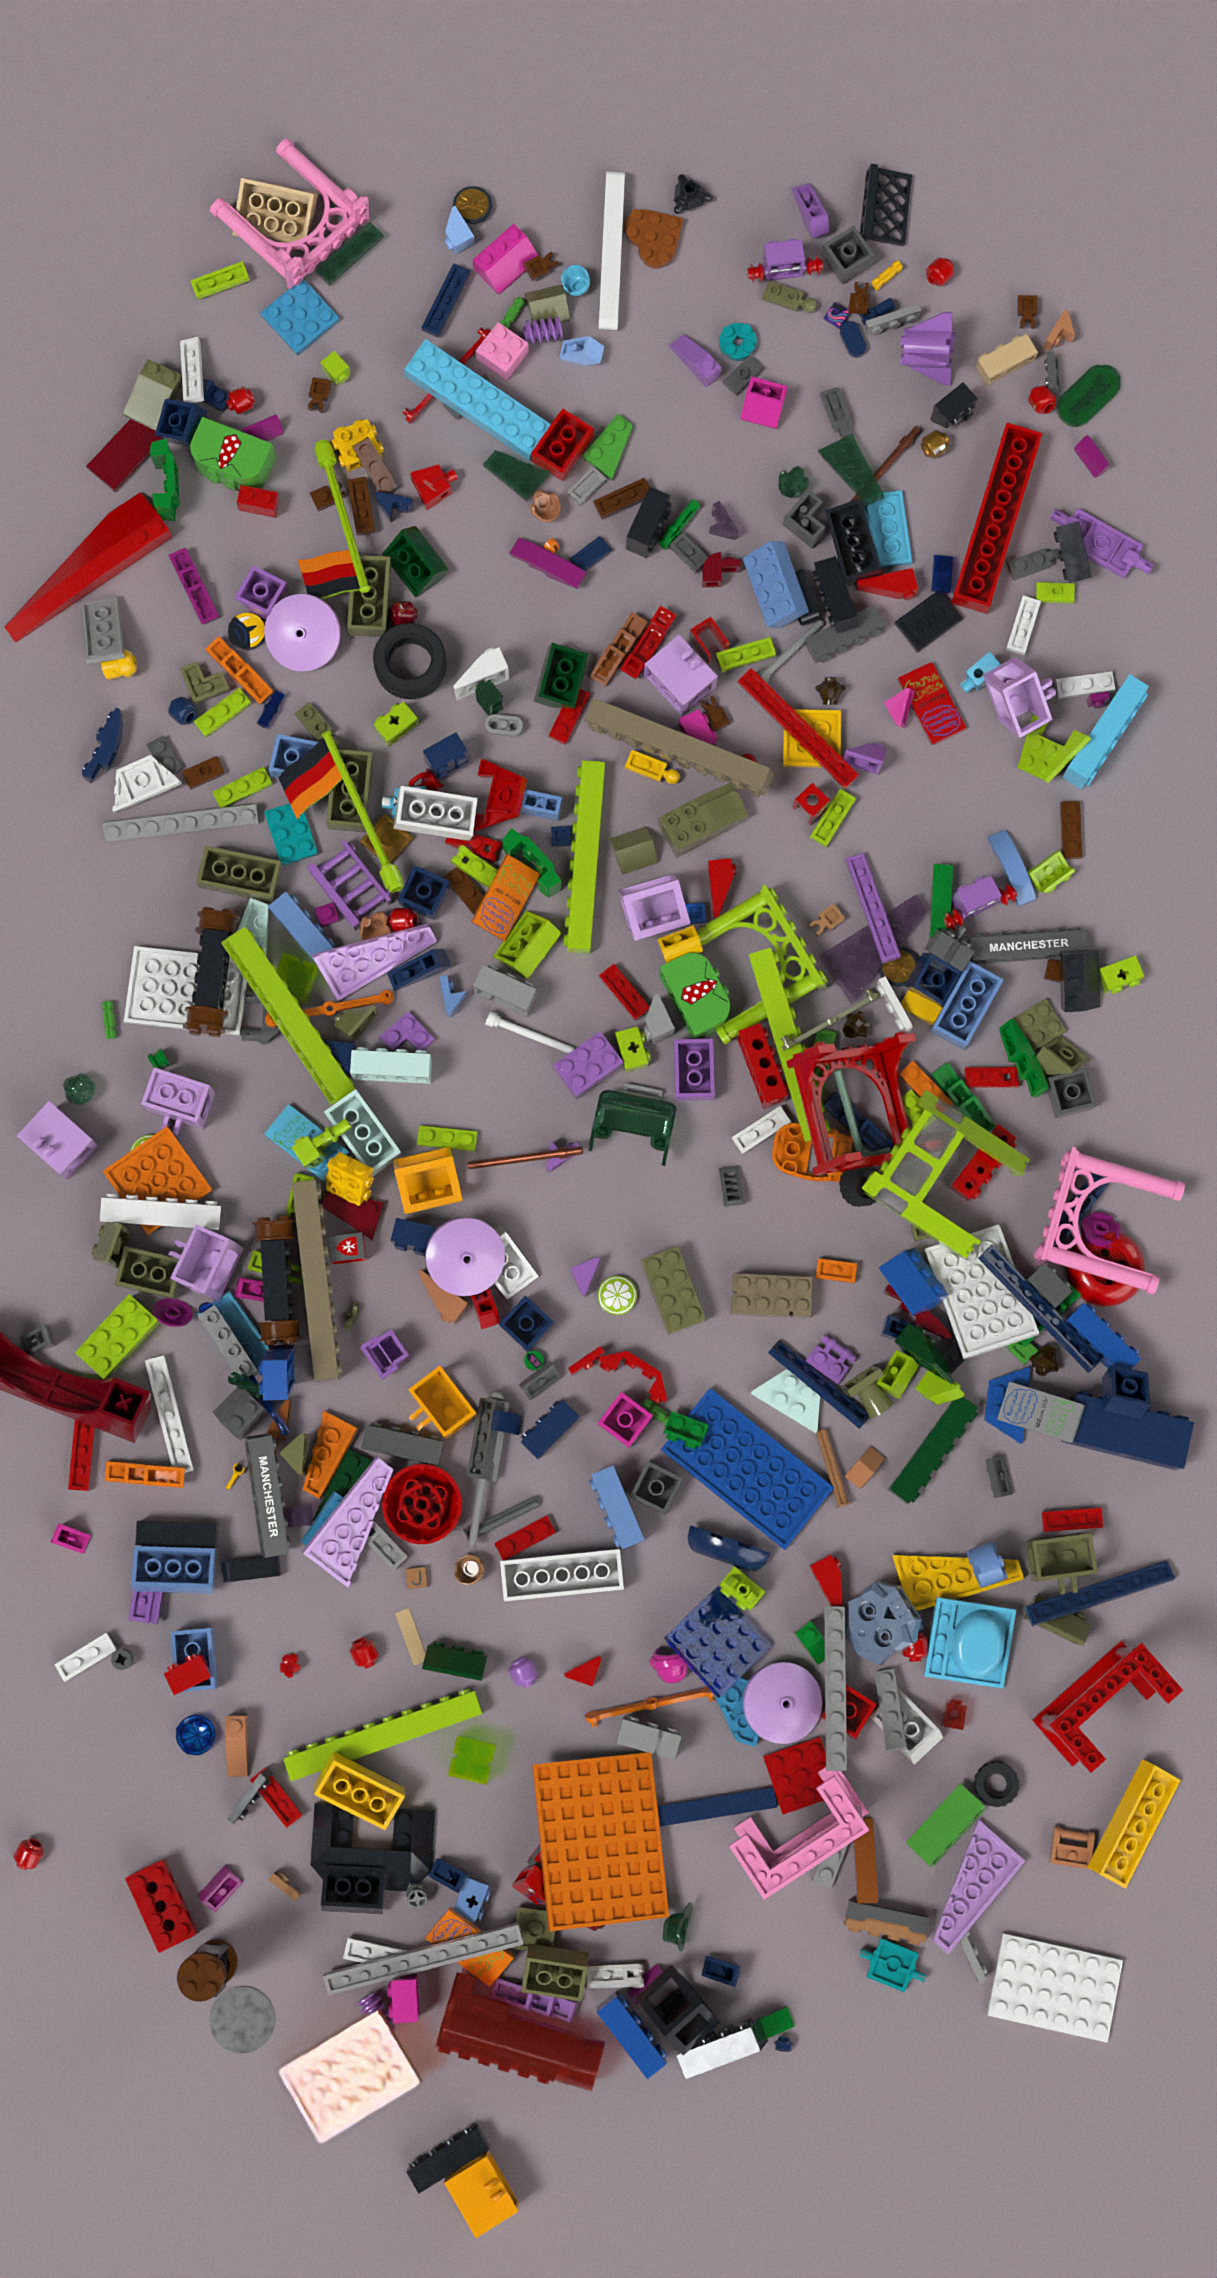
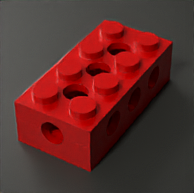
M761 1023L739 1030L736 1038L763 1110L784 1103L790 1091L786 1081L783 1082L781 1079L782 1069L779 1063H775L774 1056L776 1054L773 1046H769L767 1042L769 1035L766 1028H762ZM753 1046H759L761 1049L756 1050ZM759 1064H766L768 1068H762ZM766 1082H773L775 1086H769Z
M165 1858L125 1878L158 1953L199 1933ZM150 1882L157 1884L158 1889L156 1892L150 1890ZM159 1900H162L166 1903L165 1910H160L158 1908L157 1904ZM167 1919L173 1920L175 1923L174 1929H169L166 1926Z

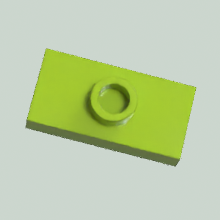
M1036 583V599L1040 600L1041 603L1074 604L1075 583Z

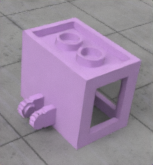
M680 635L675 637L647 661L644 667V676L681 716H684L716 688L718 676Z
M1017 657L982 675L999 723L1019 738L1053 720L1046 700L1055 696L1056 691L1053 688L1045 690L1052 685L1051 678L1039 681L1036 671ZM1030 711L1040 718L1024 728H1020L1016 717Z
M674 874L617 890L629 933L635 941L690 924L679 880Z
M153 1068L141 1105L147 1112L165 1117L161 1130L166 1126L169 1127L170 1120L176 1121L172 1132L174 1136H177L182 1123L203 1130L215 1092L210 1085ZM208 1097V1100H207V1103H206L204 1112H203L202 1117H201V1113H202V1110H203V1107H204L206 1098Z
M50 1101L44 1105L17 1135L18 1138L66 1180L98 1146L96 1142Z
M195 1225L187 1244L179 1240L174 1242L176 1246L184 1248L182 1254L180 1255L175 1251L169 1252L170 1256L179 1259L170 1279L219 1302L244 1248L229 1238Z

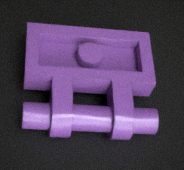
M824 1334L820 1341L826 1344L825 1348L822 1349L816 1345L806 1359V1362L838 1384L849 1369V1367L843 1364L845 1359L853 1363L857 1357L851 1353L849 1348L845 1349L836 1342V1339ZM831 1348L841 1355L838 1360L829 1354Z

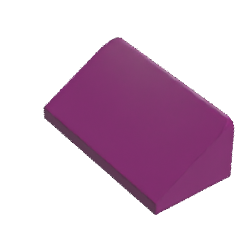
M277 414L242 429L243 433L264 441L284 433Z
M1086 435L1075 446L1074 451L1092 476L1097 478L1106 472L1109 463L1090 436Z
M224 1865L201 1890L198 1897L202 1903L216 1912L243 1881L230 1868Z
M657 1964L642 1976L644 1987H630L627 1990V1993L636 2005H639L635 1997L664 1972Z

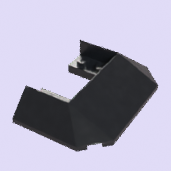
M315 1803L310 1865L322 1879L324 1865L385 1868V1890L406 1891L410 1884L420 1883L430 1874L432 1869L435 1810L398 1808L394 1814L392 1849L353 1847L354 1815L333 1804Z

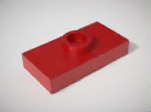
M599 1346L568 1367V1371L573 1376L583 1368L585 1370L590 1369L595 1365L594 1361L605 1354L604 1350Z

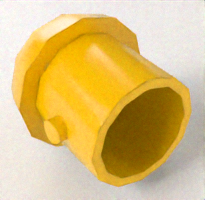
M124 649L125 658L101 662V668L107 680L122 676L129 678L136 672L137 662L131 651Z

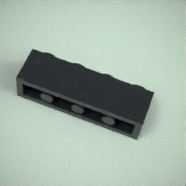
M836 556L814 562L812 576L814 582L818 581L819 586H817L820 597H824L823 606L825 612L829 611L830 616H828L830 626L835 627L836 633L859 627L858 616Z
M137 1521L135 1545L148 1547L218 1548L219 1524Z
M469 2125L461 2131L462 2135L457 2138L455 2136L448 2138L444 2141L445 2145L441 2148L434 2147L426 2152L427 2156L421 2160L416 2158L408 2164L409 2167L406 2173L418 2194L490 2150V2145L478 2125L474 2127Z

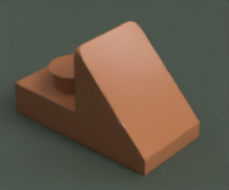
M1064 310L1047 337L1043 348L1050 351L1053 345H1058L1061 338L1070 343L1073 342L1075 333L1067 310Z

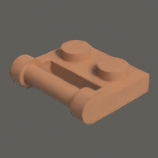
M1054 1826L1049 1863L1089 1869L1087 1866L1093 1854L1095 1833L1064 1830L1061 1827ZM1060 1837L1086 1841V1847L1059 1843Z

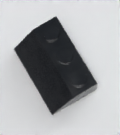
M1099 949L1060 951L1061 1009L1064 1012H1081L1100 1007Z
M324 1865L321 1895L322 1911L383 1914L385 1868Z

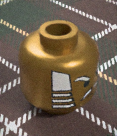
M934 430L922 438L920 446L927 458L935 459L948 451L947 444L950 441L945 432L941 434L940 431Z

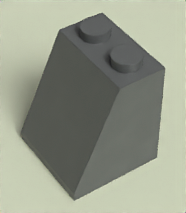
M241 1384L213 1411L221 1424L240 1440L269 1412Z

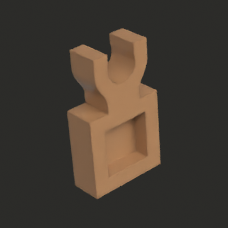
M833 903L818 914L820 920L811 922L809 927L818 926L820 930L815 935L819 937L826 927L831 931L842 923L845 917Z
M275 1871L268 1879L294 1901L302 1894L291 1886L288 1882L289 1878L282 1872L278 1874Z

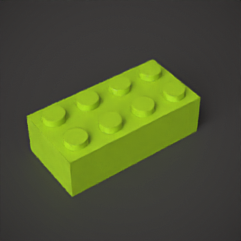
M128 1294L76 1350L75 1354L104 1380L109 1379L160 1322L140 1302Z

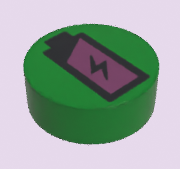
M530 1351L525 1355L524 1364L529 1370L536 1371L543 1366L544 1358L540 1352Z

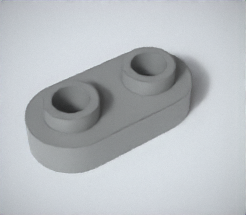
M492 714L485 720V729L491 735L516 737L521 734L523 723L516 716ZM493 723L498 724V727L492 728L491 725ZM515 725L517 729L511 730L510 726Z

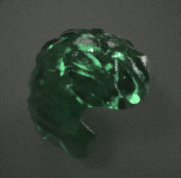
M797 465L788 473L786 472L787 470L780 472L778 489L784 497H799L809 486V479L804 476V469Z
M81 1073L68 1077L63 1083L65 1098L73 1104H86L95 1093L96 1086L86 1074Z

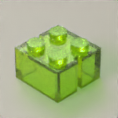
M283 952L276 968V973L286 982L287 989L291 995H294L299 1003L307 1006L321 971L316 964L306 960L301 962L300 958Z
M457 1735L453 1754H456L457 1757L451 1758L447 1776L487 1785L492 1767L488 1765V1762H493L497 1744Z

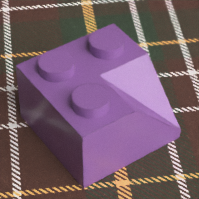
M252 565L235 599L254 614L267 619L271 609L280 600L284 599L289 589L287 582Z

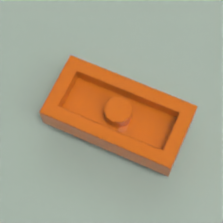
M818 1258L815 1279L854 1284L857 1263Z

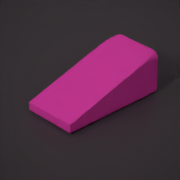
M238 1278L234 1297L264 1302L263 1281Z

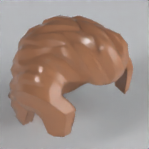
M543 490L535 491L533 496L534 503L529 507L531 514L545 523L556 519L561 509L557 494L551 492L549 495Z
M383 911L365 916L361 920L359 934L362 941L391 933V929L387 925L388 916Z

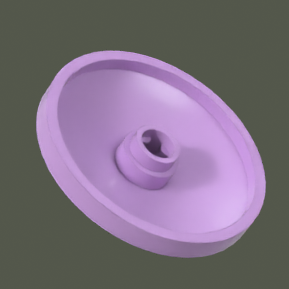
M295 594L280 600L271 609L265 622L264 634L270 653L281 665L295 671H311L324 666L333 658L340 644L341 627L336 613L324 600L309 594ZM298 630L303 631L302 637H300V634H298Z
M459 1217L445 1222L435 1230L427 1244L425 1260L430 1276L440 1288L453 1295L471 1296L487 1290L499 1278L505 1263V1250L500 1236L488 1223L473 1217ZM465 1256H470L468 1261L463 1260Z
M774 1662L760 1668L748 1681L743 1694V1712L748 1725L758 1736L773 1743L787 1744L804 1738L817 1724L822 1710V1695L815 1678L803 1667L789 1662ZM787 1701V1705L783 1707V1702Z

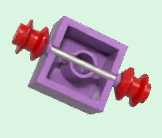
M792 238L784 242L770 241L764 244L763 265L758 263L757 267H753L750 264V268H747L748 280L751 279L752 283H754V280L757 278L762 282L764 275L765 281L802 277L803 270L810 276L813 271H816L819 275L820 271L823 270L822 259L818 258V255H816L815 260H811L808 256L805 261L802 239Z
M984 876L979 877L970 886L967 884L962 885L953 894L954 897L951 901L953 914L945 913V918H943L944 924L948 929L951 928L954 931L956 925L963 926L964 920L995 906L997 902L1007 906L1008 900L1015 902L1016 890L1008 884L1005 885L1004 890L997 888L992 876L987 878Z

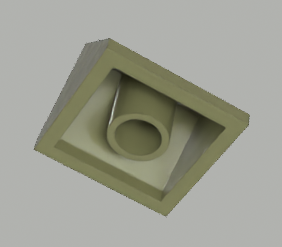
M561 285L525 293L532 321L535 319L539 324L540 319L543 318L545 323H547V319L550 317L554 322L555 316H558L561 322L570 321L566 294Z
M646 827L609 838L622 875L658 863L653 840Z
M305 1434L297 1436L280 1452L281 1456L301 1476H306L308 1436Z

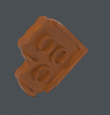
M634 209L625 221V235L631 244L638 247V255L646 266L660 269L669 262L671 263L675 256L684 218L651 210Z

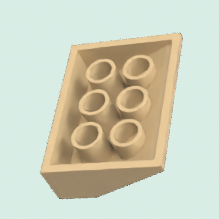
M243 177L240 181L236 211L266 238L281 243L293 242L310 234L318 193ZM234 231L232 232V235L238 236Z

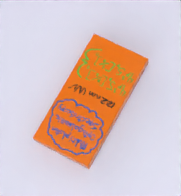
M506 855L471 923L498 939L505 941L540 873L512 856Z
M449 1907L428 1932L425 1939L434 1945L483 1931ZM504 1949L458 1961L457 1963L490 1987L514 1959L515 1955L509 1950Z

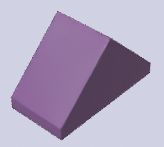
M597 1257L571 1268L579 1291L584 1297L600 1262V1259Z

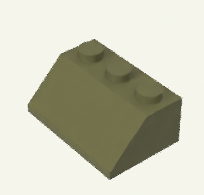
M1039 1595V1598L1033 1597L1029 1605L1046 1600L1047 1598ZM1025 1613L1023 1619L1030 1622L1027 1614ZM1076 1613L1075 1616L1070 1614L1037 1626L1076 1645L1084 1646L1090 1623L1086 1622V1617Z

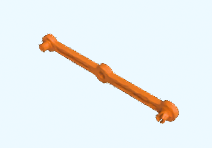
M384 990L380 995L340 1003L327 1001L323 1006L302 1011L306 1012L309 1017L322 1014L331 1017L337 1011L378 1003L390 1005L393 1002L394 995L391 991ZM331 1006L333 1010L328 1011L326 1008ZM268 1013L265 1017V1023L268 1027L274 1028L277 1025Z
M712 1685L695 1691L662 1698L650 1697L645 1699L644 1702L602 1711H590L585 1714L586 1722L591 1723V1727H594V1723L595 1727H597V1721L608 1717L645 1709L654 1710L659 1706L701 1697H708L709 1702H712V1699L713 1701L716 1699L711 1691Z

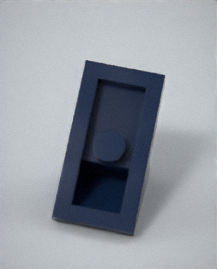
M203 379L204 401L201 402L224 413L228 406L226 400H229V392L215 386L214 380Z
M375 492L376 502L390 522L394 509L401 513L413 512V498Z
M436 1858L428 1877L459 1893L466 1879L467 1872L440 1858Z
M706 1956L701 1976L736 1987L741 1966L735 1962Z

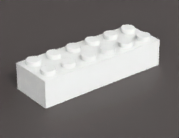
M620 1549L500 1561L504 1601L624 1590Z

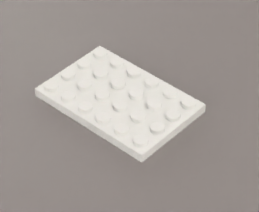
M134 946L124 1023L187 1030L182 1026L183 1023H186L187 1018L185 1007L194 1006L192 994L197 989L194 979L195 973L199 972V965H197L198 953ZM231 957L223 1011H226L228 1016L224 1018L223 1028L226 1029L224 1033L226 1035L240 1036L247 980Z
M1000 1225L971 1233L972 1236L981 1242L979 1245H972L974 1249L971 1253L967 1252L969 1254L967 1258L962 1259L941 1244L925 1249V1254L934 1275L944 1285L946 1292L949 1294L943 1300V1304L963 1360L1039 1335L1033 1315L978 1259L990 1245H993L1015 1268Z
M1002 1933L987 2015L1108 2043L1123 1960Z

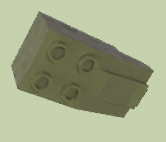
M727 783L659 817L658 827L674 855L678 858L723 834L730 827L748 818L749 815L744 808V801L739 793L733 789L730 783Z

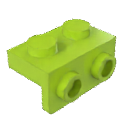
M1056 850L1027 873L1037 891L1050 893L1056 889V885L1060 882L1070 879L1071 874L1075 870L1073 867H1069L1061 852Z

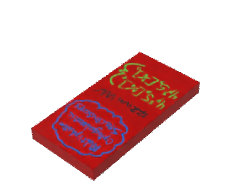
M932 662L898 677L897 680L902 690L909 688L915 691L911 707L932 746L966 730V726Z

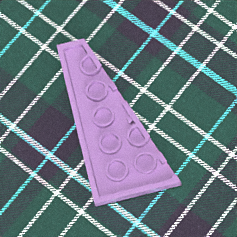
M377 1456L302 1550L303 1554L346 1587L350 1585V1579L353 1571L356 1569L360 1552L363 1551L373 1524L374 1515L378 1511L382 1494L385 1492L393 1469Z
M980 1820L977 1821L932 1939L946 1954L951 1952L1025 1863L1023 1858Z

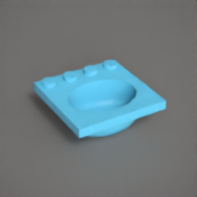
M936 1596L924 1676L1003 1689L1016 1609Z

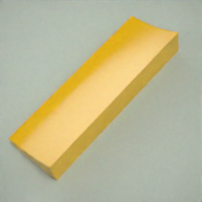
M1142 1759L1087 1868L1126 1889L1181 1780Z

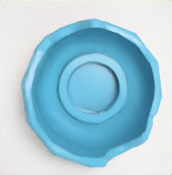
M571 265L561 275L563 288L570 296H580L587 292L590 286V277L584 267Z

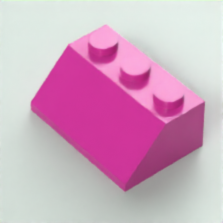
M513 223L473 259V269L499 295L526 271L523 264L537 257L538 254L527 236Z

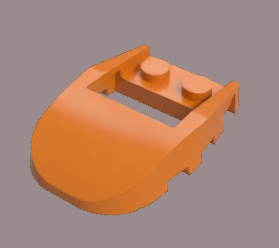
M799 1123L786 1124L777 1131L773 1142L772 1159L775 1166L781 1172L815 1182L840 1181L843 1171L828 1173L827 1176H814L813 1173H807L811 1141L805 1143ZM832 1128L827 1132L828 1137L833 1138V1158L852 1152L853 1138L851 1134L847 1136L839 1133V1130Z

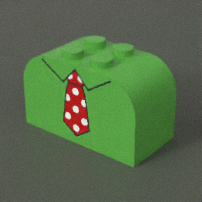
M205 417L201 418L190 445V450L199 473L208 478L210 482L224 484L226 488L233 491L239 490L240 485L261 489L266 483L276 460L272 443Z
M688 953L659 967V977L691 1039H702L716 1032L717 1028L727 1022L730 1011L729 992L725 984L721 985L719 981L720 975L716 967L712 968L710 962L704 956L697 953Z

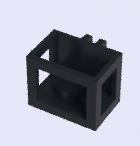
M672 1964L635 1997L662 2035L683 2056L720 2023L693 1986ZM672 1978L678 1985V1988L655 2007L648 1998L667 1980Z

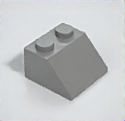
M658 993L654 995L645 1019V1026L643 1027L644 1036L647 1041H651L652 1045L673 1036L675 1029Z

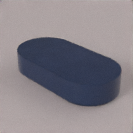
M844 322L840 327L841 339L848 354L854 358H859L866 351L864 338L855 322Z

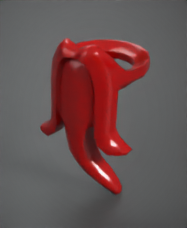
M426 768V772L414 776L408 784L409 787H415L414 784L422 779L421 784L417 786H426L427 790L442 792L441 788L443 787V784L439 783L435 775L428 768Z

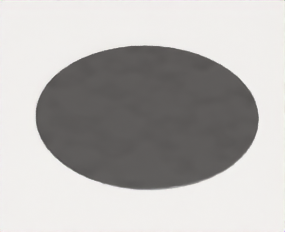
M246 1986L235 1987L224 1992L214 2003L210 2014V2027L214 2038L223 2048L234 2053H250L262 2047L269 2040L275 2025L274 2009L269 1999L259 1990Z

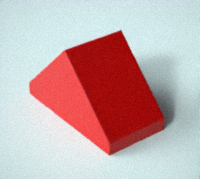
M600 1655L565 1672L564 1676L568 1679L593 1686L601 1662Z

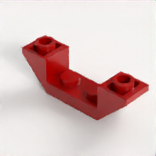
M629 1351L599 1357V1367L608 1373L610 1370L615 1372L622 1359H624V1364L634 1370L637 1367L642 1371L641 1375L647 1379H656L648 1394L651 1395L650 1399L658 1404L663 1402L665 1404L667 1396L659 1370Z

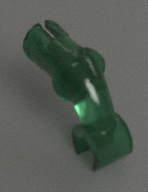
M237 1372L230 1373V1375L234 1376H228L230 1384L236 1385L240 1390H247L255 1398L263 1400V1394H259V1385L252 1382L248 1375H240Z

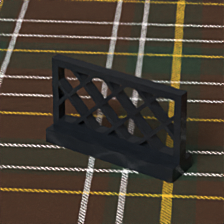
M870 164L866 171L860 234L865 242L872 240L898 246L905 245L912 174L878 168L877 164ZM879 174L885 175L889 182L883 185L879 180ZM899 178L907 180L906 186L902 189L896 182ZM890 184H893L898 191L892 196L886 189ZM880 191H883L888 198L884 202H881L877 197ZM899 194L905 200L901 206L894 199ZM889 201L896 208L891 213L884 206ZM879 208L886 215L881 220L875 214V211ZM896 212H899L903 217L900 223H897L892 217ZM886 219H889L894 225L890 230H887L882 223ZM879 226L884 234L881 236L873 235L874 228ZM897 229L901 234V239H894L890 233Z

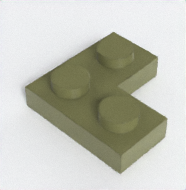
M198 662L179 668L194 704L230 691L222 671L204 678Z

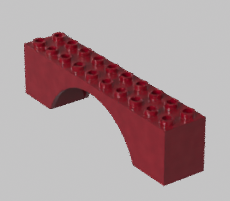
M0 1332L1 1391L135 1443L151 1410L150 1391L115 1377L106 1380H95L60 1371L28 1355Z

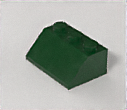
M417 526L402 529L382 553L383 556L391 558L392 568L415 598L440 582L449 571V568Z
M552 642L547 648L534 702L549 707L574 709L588 654Z
M433 1641L432 1645L428 1644L422 1669L478 1681L483 1680L488 1657L484 1656V1651L472 1649V1653L465 1652L464 1647L455 1645L452 1646V1649L445 1648V1643Z

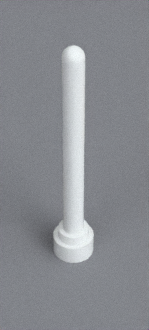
M491 1010L485 1024L492 1028L493 1026L503 1027L568 1054L574 1050L572 1046L501 1019L497 1012Z

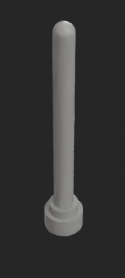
M822 620L817 621L768 668L762 671L759 670L757 674L768 683L771 678L770 675L806 642L807 637L814 635L822 628L824 622Z

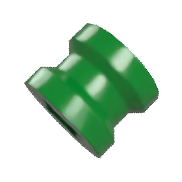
M161 1048L155 1054L150 1053L147 1055L153 1068L160 1069L163 1066H170Z

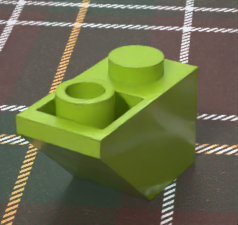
M928 1370L915 1388L924 1398L936 1405L962 1398L965 1395L959 1389L961 1385L956 1381L951 1385Z

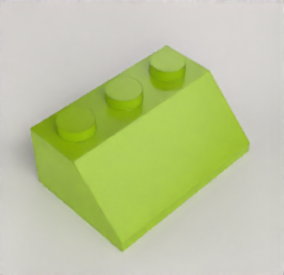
M526 910L492 957L517 975L528 979L552 945L557 941L561 932L549 920Z

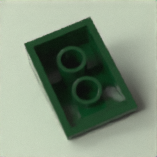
M908 1323L894 1342L906 1355L912 1357L918 1365L952 1385L954 1381L940 1350L934 1345L936 1341L930 1336L925 1335L927 1332L918 1325L914 1327Z

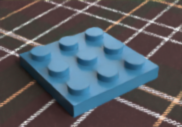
M304 279L299 285H294L291 289H288L260 312L261 317L297 356L340 321L335 312Z

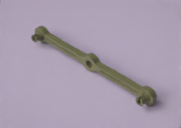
M869 988L865 990L867 994L866 999L799 1037L789 1040L787 1035L781 1038L784 1043L782 1046L783 1051L823 1028L833 1025L839 1019L870 1003L880 995L878 992L874 993Z

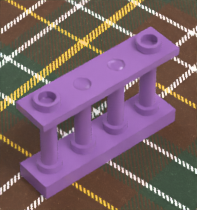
M342 840L341 843L344 849L322 866L316 867L314 863H311L307 868L356 931L360 928V917L383 900L388 905L392 904L390 899L392 895L386 887L382 889L355 854L357 850L351 842L347 844L345 840ZM350 855L356 864L335 880L328 882L324 877L326 875L325 872ZM360 870L368 878L345 896H339L336 892L338 886ZM373 885L379 894L358 910L351 912L348 908L349 902Z

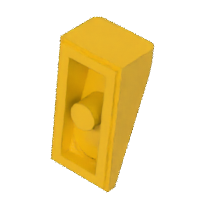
M910 990L907 991L900 1003L905 1011L931 1026L943 1008Z

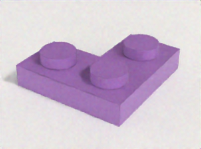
M409 1011L380 1036V1039L392 1052L406 1040L417 1050L423 1051L435 1041Z

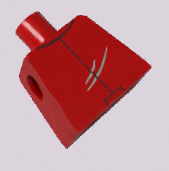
M440 465L430 466L410 473L411 481L426 510H429L452 493L449 483L458 479L454 469L444 473Z

